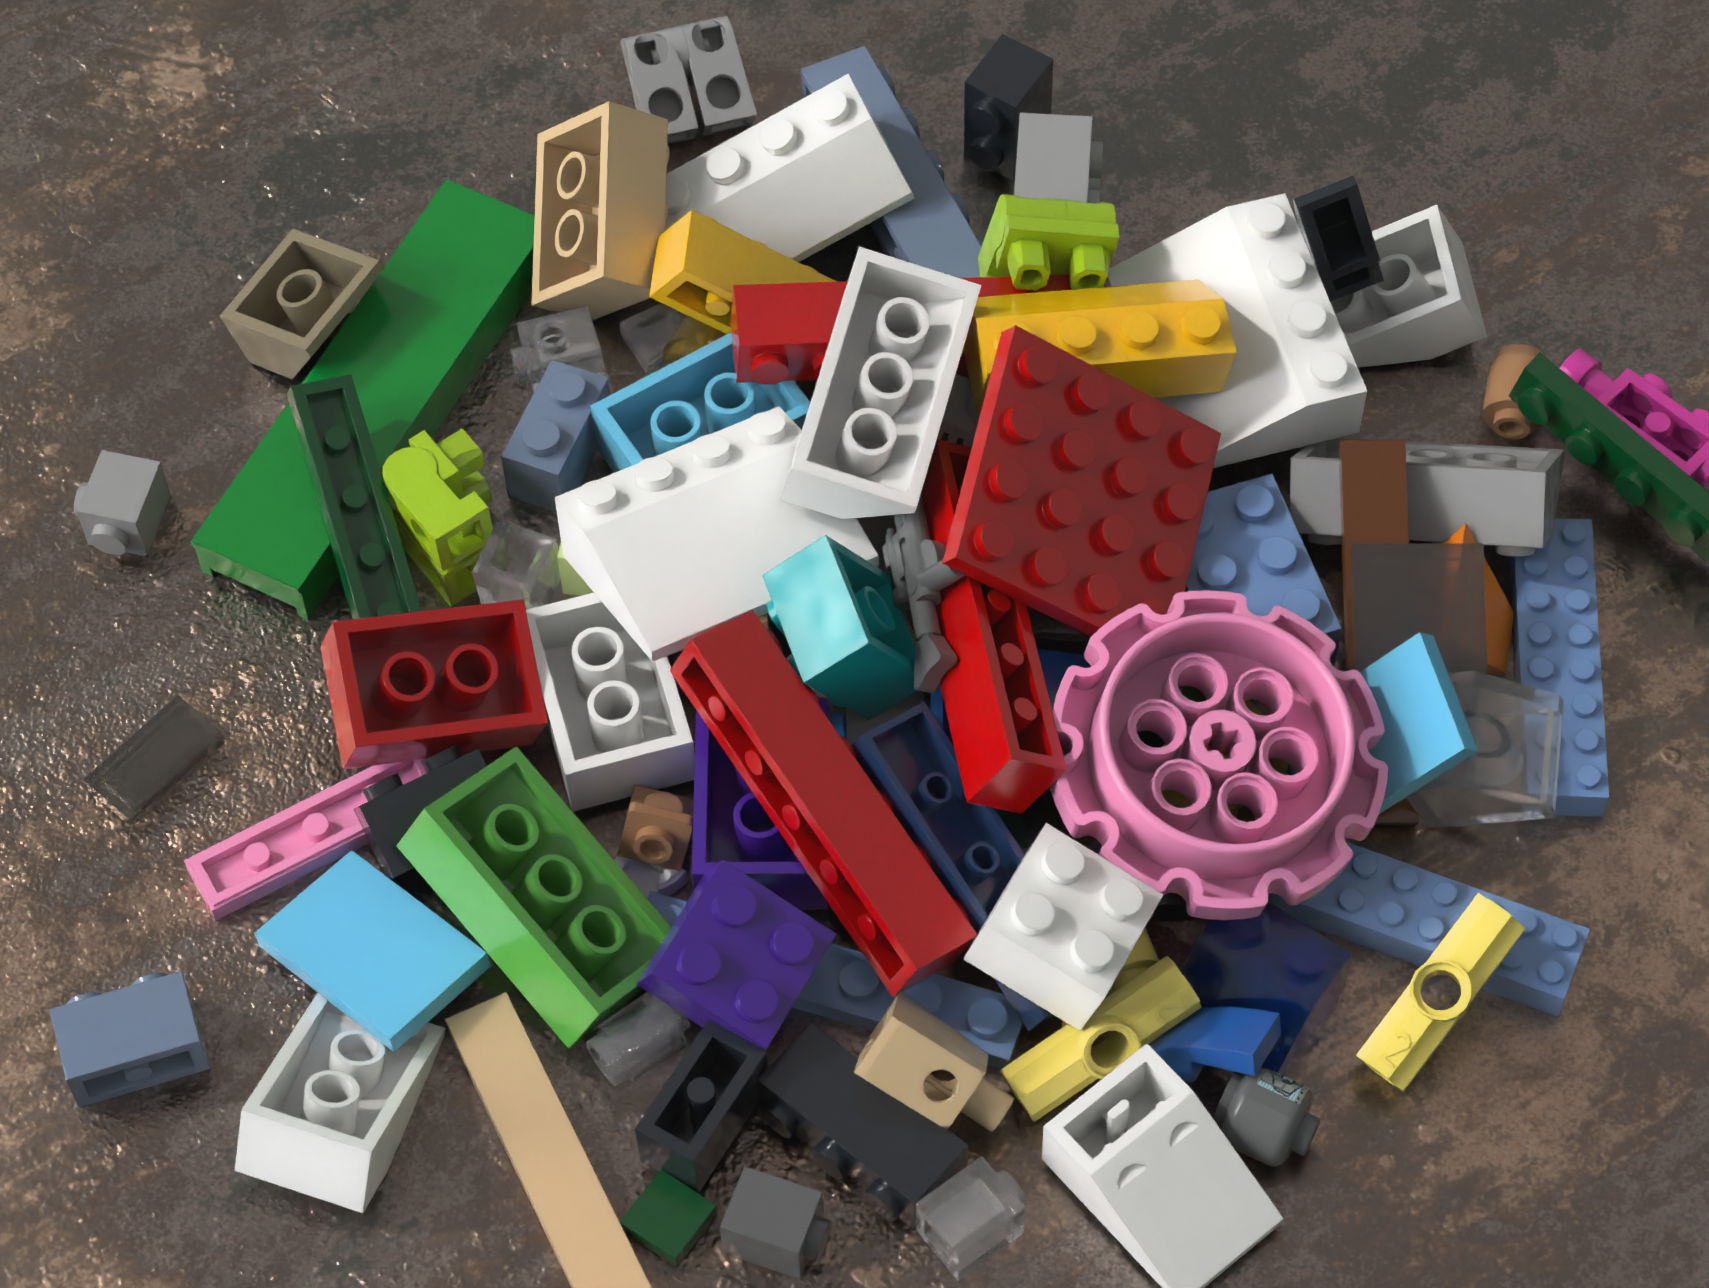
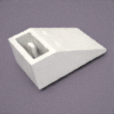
M1148 1044L1144 1045L1043 1126L1042 1160L1162 1288L1206 1287L1283 1223L1284 1218L1194 1091Z

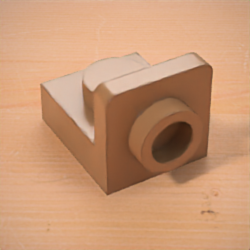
M634 784L617 856L681 871L693 829L694 799Z

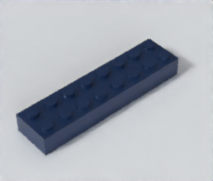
M924 701L861 734L851 746L854 749L858 763L876 789L883 792L889 799L894 815L914 844L920 846L927 854L932 870L953 899L963 906L969 917L970 925L978 935L1025 854L995 808L967 803L955 748ZM995 979L1028 1031L1055 1016Z

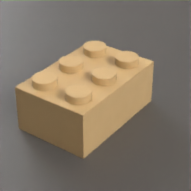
M608 101L538 134L531 306L592 321L650 298L657 240L665 232V223L668 216V206L666 203V174L670 154L667 145L668 119Z

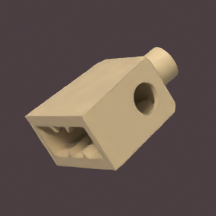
M902 992L896 995L863 1044L854 1073L946 1129L951 1126L961 1111L993 1132L1014 1100V1097L984 1078L989 1057L984 1050ZM947 1070L955 1078L950 1081H942L934 1077L931 1072Z

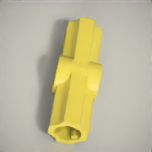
M1478 893L1426 963L1415 971L1411 983L1356 1054V1057L1387 1082L1404 1092L1456 1022L1466 1014L1471 1002L1525 932L1526 927L1495 902ZM1436 975H1446L1454 979L1461 991L1458 1003L1447 1010H1435L1428 1007L1422 999L1421 989L1429 978Z
M1166 956L1106 997L1081 1031L1062 1021L1061 1029L1002 1068L1000 1073L1026 1113L1035 1122L1098 1078L1103 1079L1144 1045L1149 1044L1202 1007L1199 1002L1200 1000L1176 964ZM1110 1031L1108 1037L1101 1044L1091 1047L1094 1040L1100 1034Z

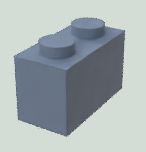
M555 360L550 361L501 455L508 497L557 513L555 497L579 488L598 451L595 446L590 405L610 396L608 377Z
M182 971L172 974H148L137 979L131 986L103 994L99 992L83 993L73 997L65 1005L49 1009L65 1078L79 1108L210 1069L193 999Z

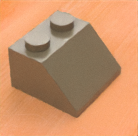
M292 229L219 317L250 363L293 379L377 278L384 267L378 259Z

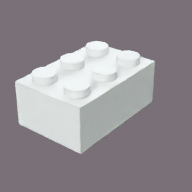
M595 593L527 609L526 613L548 720L547 725L572 812L631 797L634 784L658 790L693 781L695 774L694 743L674 676L670 672L671 667L668 657L666 656L652 662Z

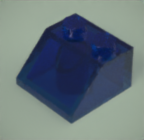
M1268 901L1262 913L1257 917L1239 920L1211 919L1201 931L1180 972L1198 996L1201 1008L1238 1007L1280 1013L1281 1036L1262 1066L1282 1074L1345 990L1352 954Z

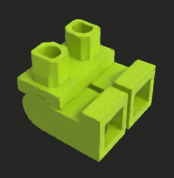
M1009 194L1000 195L978 255L979 276H1011L1015 289L1037 291L1045 287L1049 275H1069L1070 288L1073 290L1104 287L1119 241L1118 224H1116V213L1113 203H1085L1070 199L1024 198Z
M460 429L437 444L423 430L408 439L410 447L395 451L386 459L383 465V480L388 488L389 502L397 523L403 549L452 607L503 574L497 544L494 541L495 535L490 511L486 505L493 501L490 487L478 471L485 466L483 452L464 429Z

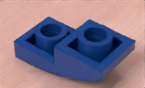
M1238 1007L1200 1008L1148 1045L1186 1082L1194 1083L1205 1065L1255 1076L1281 1036L1280 1013Z

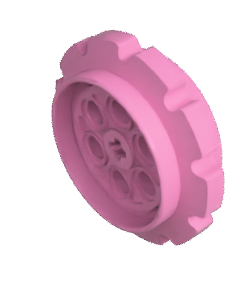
M1212 590L1176 593L1165 615L1156 614L1146 604H1138L1111 619L1090 637L1084 652V658L1091 667L1070 666L1060 683L1052 705L1061 748L1066 754L1063 757L1067 771L1050 786L1059 814L1069 833L1075 838L1083 836L1096 838L1102 845L1098 855L1163 895L1167 893L1181 895L1186 902V911L1192 917L1214 920H1239L1260 916L1268 903V894H1278L1287 904L1297 905L1323 890L1344 871L1353 856V851L1346 843L1345 838L1357 841L1364 840L1373 828L1384 800L1388 766L1384 761L1372 757L1368 750L1376 747L1385 732V728L1376 700L1362 674L1356 669L1346 672L1340 671L1331 664L1330 657L1336 645L1323 631L1301 616L1281 606H1274L1266 616H1256L1248 610L1246 606L1247 599L1244 595ZM1190 686L1198 689L1203 693L1206 701L1195 702L1187 699L1182 695L1179 687ZM1249 699L1258 700L1265 704L1271 715L1262 716L1251 712L1244 701ZM1141 731L1156 733L1163 739L1166 746L1162 748L1150 747L1140 740L1137 733ZM1206 747H1210L1211 751L1208 752ZM1280 758L1287 761L1293 767L1296 774L1283 775L1278 773L1271 767L1268 759ZM1173 790L1183 794L1188 800L1190 807L1177 808L1168 804L1161 792ZM1240 804L1247 807L1253 813L1255 821L1244 822L1232 816L1227 805Z

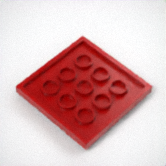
M1015 325L1001 332L942 564L1089 636L1094 635L1114 617L1138 604H1146L1156 614L1165 615L1174 595L1185 592L1221 433Z

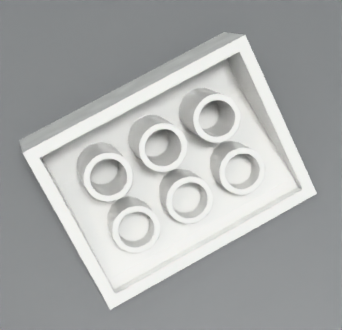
M1285 193L1225 207L1108 270L1106 278L1108 287L1199 279L1224 298L1237 353L1222 392L1155 398L1221 433L1213 468L1359 433L1367 389Z
M779 406L766 412L755 414L749 419L712 434L701 436L692 442L655 457L644 459L638 464L601 479L587 482L579 488L555 497L563 557L652 662L684 649L690 639L751 610L755 612L757 617L768 613L767 602L771 600L762 575L824 535L829 536L874 566H879V556L857 518L840 519L781 500L802 430Z

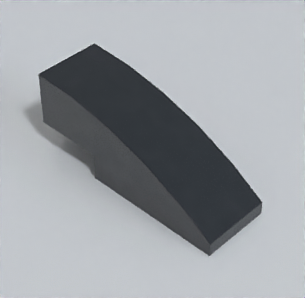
M1354 176L1293 199L1299 228L1330 302L1384 281L1379 265L1380 257Z

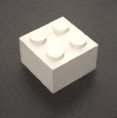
M1046 823L1022 859L963 959L1081 1031L1109 992L1163 894Z

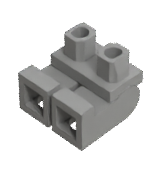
M727 16L621 39L620 44L636 110L668 119L667 145L694 139L698 125L701 137L753 125L757 112L735 35ZM690 86H691V90H692V94H693V98H694V102H695V106H696V110H697L696 116H695V112H694V108H693V104H692V100H691V96H690V92H689V88H688V87H690Z

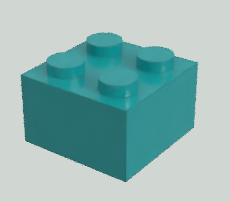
M824 535L762 575L771 600L767 602L768 613L776 627L785 634L792 652L788 655L787 660L804 684L829 697L836 706L840 708L845 706L868 720H871L918 691L914 689L916 638L904 609L894 606L892 597L894 584L889 574L829 536Z

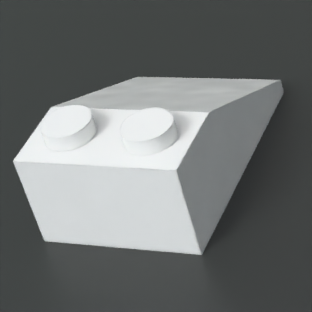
M1438 205L1372 231L1380 257L1379 265L1384 281L1331 301L1335 315L1358 368L1431 360L1487 337L1463 242Z
M317 993L241 1110L235 1171L363 1213L389 1170L443 1042L445 1028L432 1023H426L400 1048L393 1052L326 998Z

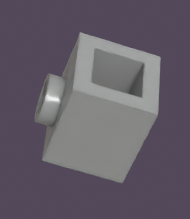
M101 450L89 481L80 484L74 500V515L80 520L88 545H93L97 549L113 555H121L125 552L142 556L148 555L171 497L161 462Z

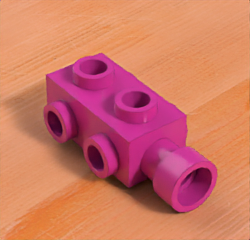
M1581 348L1575 350L1563 362L1560 369L1705 490L1709 488L1708 411L1695 409L1689 412L1672 399V392L1667 383L1651 373L1640 377L1627 368L1614 380L1601 371L1602 363Z

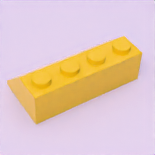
M1199 279L978 297L963 347L976 413H981L1001 332L1015 325L1153 398L1222 392L1237 353L1224 298Z

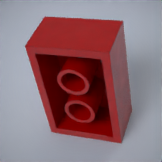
M524 599L332 622L320 645L343 769L427 759L456 744L461 754L470 753L476 749H479L481 752L532 745L548 724Z

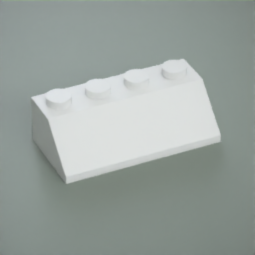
M847 74L667 173L666 203L668 206V216L665 223V231L689 211L693 210L715 219L718 223L754 241L765 244L768 248L796 262H800L915 199V196L871 111L851 77Z
M859 247L781 500L840 519L915 513L981 285Z

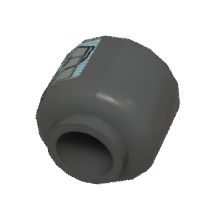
M1261 1066L1255 1076L1248 1074L1244 1076L1235 1072L1223 1092L1213 1118L1215 1122L1222 1124L1221 1131L1235 1150L1274 1167L1283 1164L1292 1151L1304 1156L1321 1121V1118L1310 1114L1313 1094L1307 1086L1265 1066Z

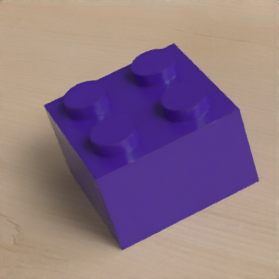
M722 859L706 871L636 984L701 1027H704L706 1022L710 1020L765 1050L836 936V933Z

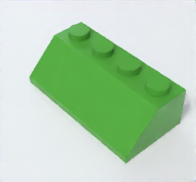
M517 746L425 807L397 844V847L568 1049L611 1018L643 990L636 983L671 929L668 922Z

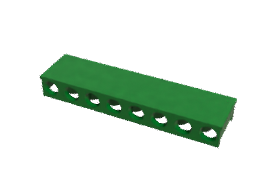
M448 179L443 182L388 260L384 269L371 284L302 382L303 384L352 375L382 479L383 465L386 459L395 451L410 447L408 439L423 430L433 438L532 292L535 215ZM288 402L190 542L196 550L203 573L213 577L216 572H219L296 607L298 616L309 620L340 574L292 410ZM384 482L385 489L389 499L388 488Z

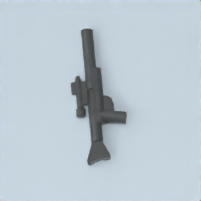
M921 494L915 513L894 515L896 529H887L885 536L886 544L882 549L886 570L892 572L894 606L899 609H911L916 637L914 689L934 693L945 673L957 663L956 654L941 633L937 605L942 601L940 591L966 575L942 564L946 549L942 542L934 541L930 538L923 495Z

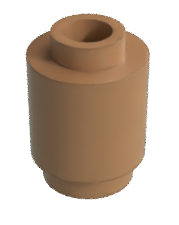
M1507 345L1498 351L1497 357L1489 365L1482 419L1496 434L1507 439H1521L1539 431L1543 427L1528 420L1522 414L1518 405L1508 397L1523 369L1539 352L1545 356L1541 350L1531 345Z

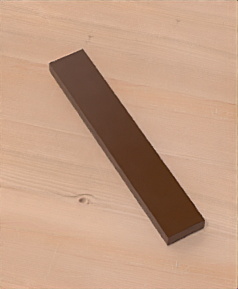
M1405 439L1341 440L1338 445L1346 671L1356 669L1360 672L1413 637ZM1418 790L1380 813L1374 826L1417 825L1419 823Z

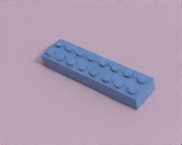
M1555 518L1553 535L1543 548H1535V553L1530 556H1509L1511 607L1515 613L1512 636L1521 814L1603 817L1609 800L1592 519Z
M1349 842L1346 843L1352 849L1353 856L1344 871L1323 890L1309 899L1292 906L1287 904L1278 894H1268V903L1263 909L1265 911L1421 967L1479 893L1495 902L1526 927L1525 932L1482 989L1557 1017L1560 1015L1590 931L1589 928Z

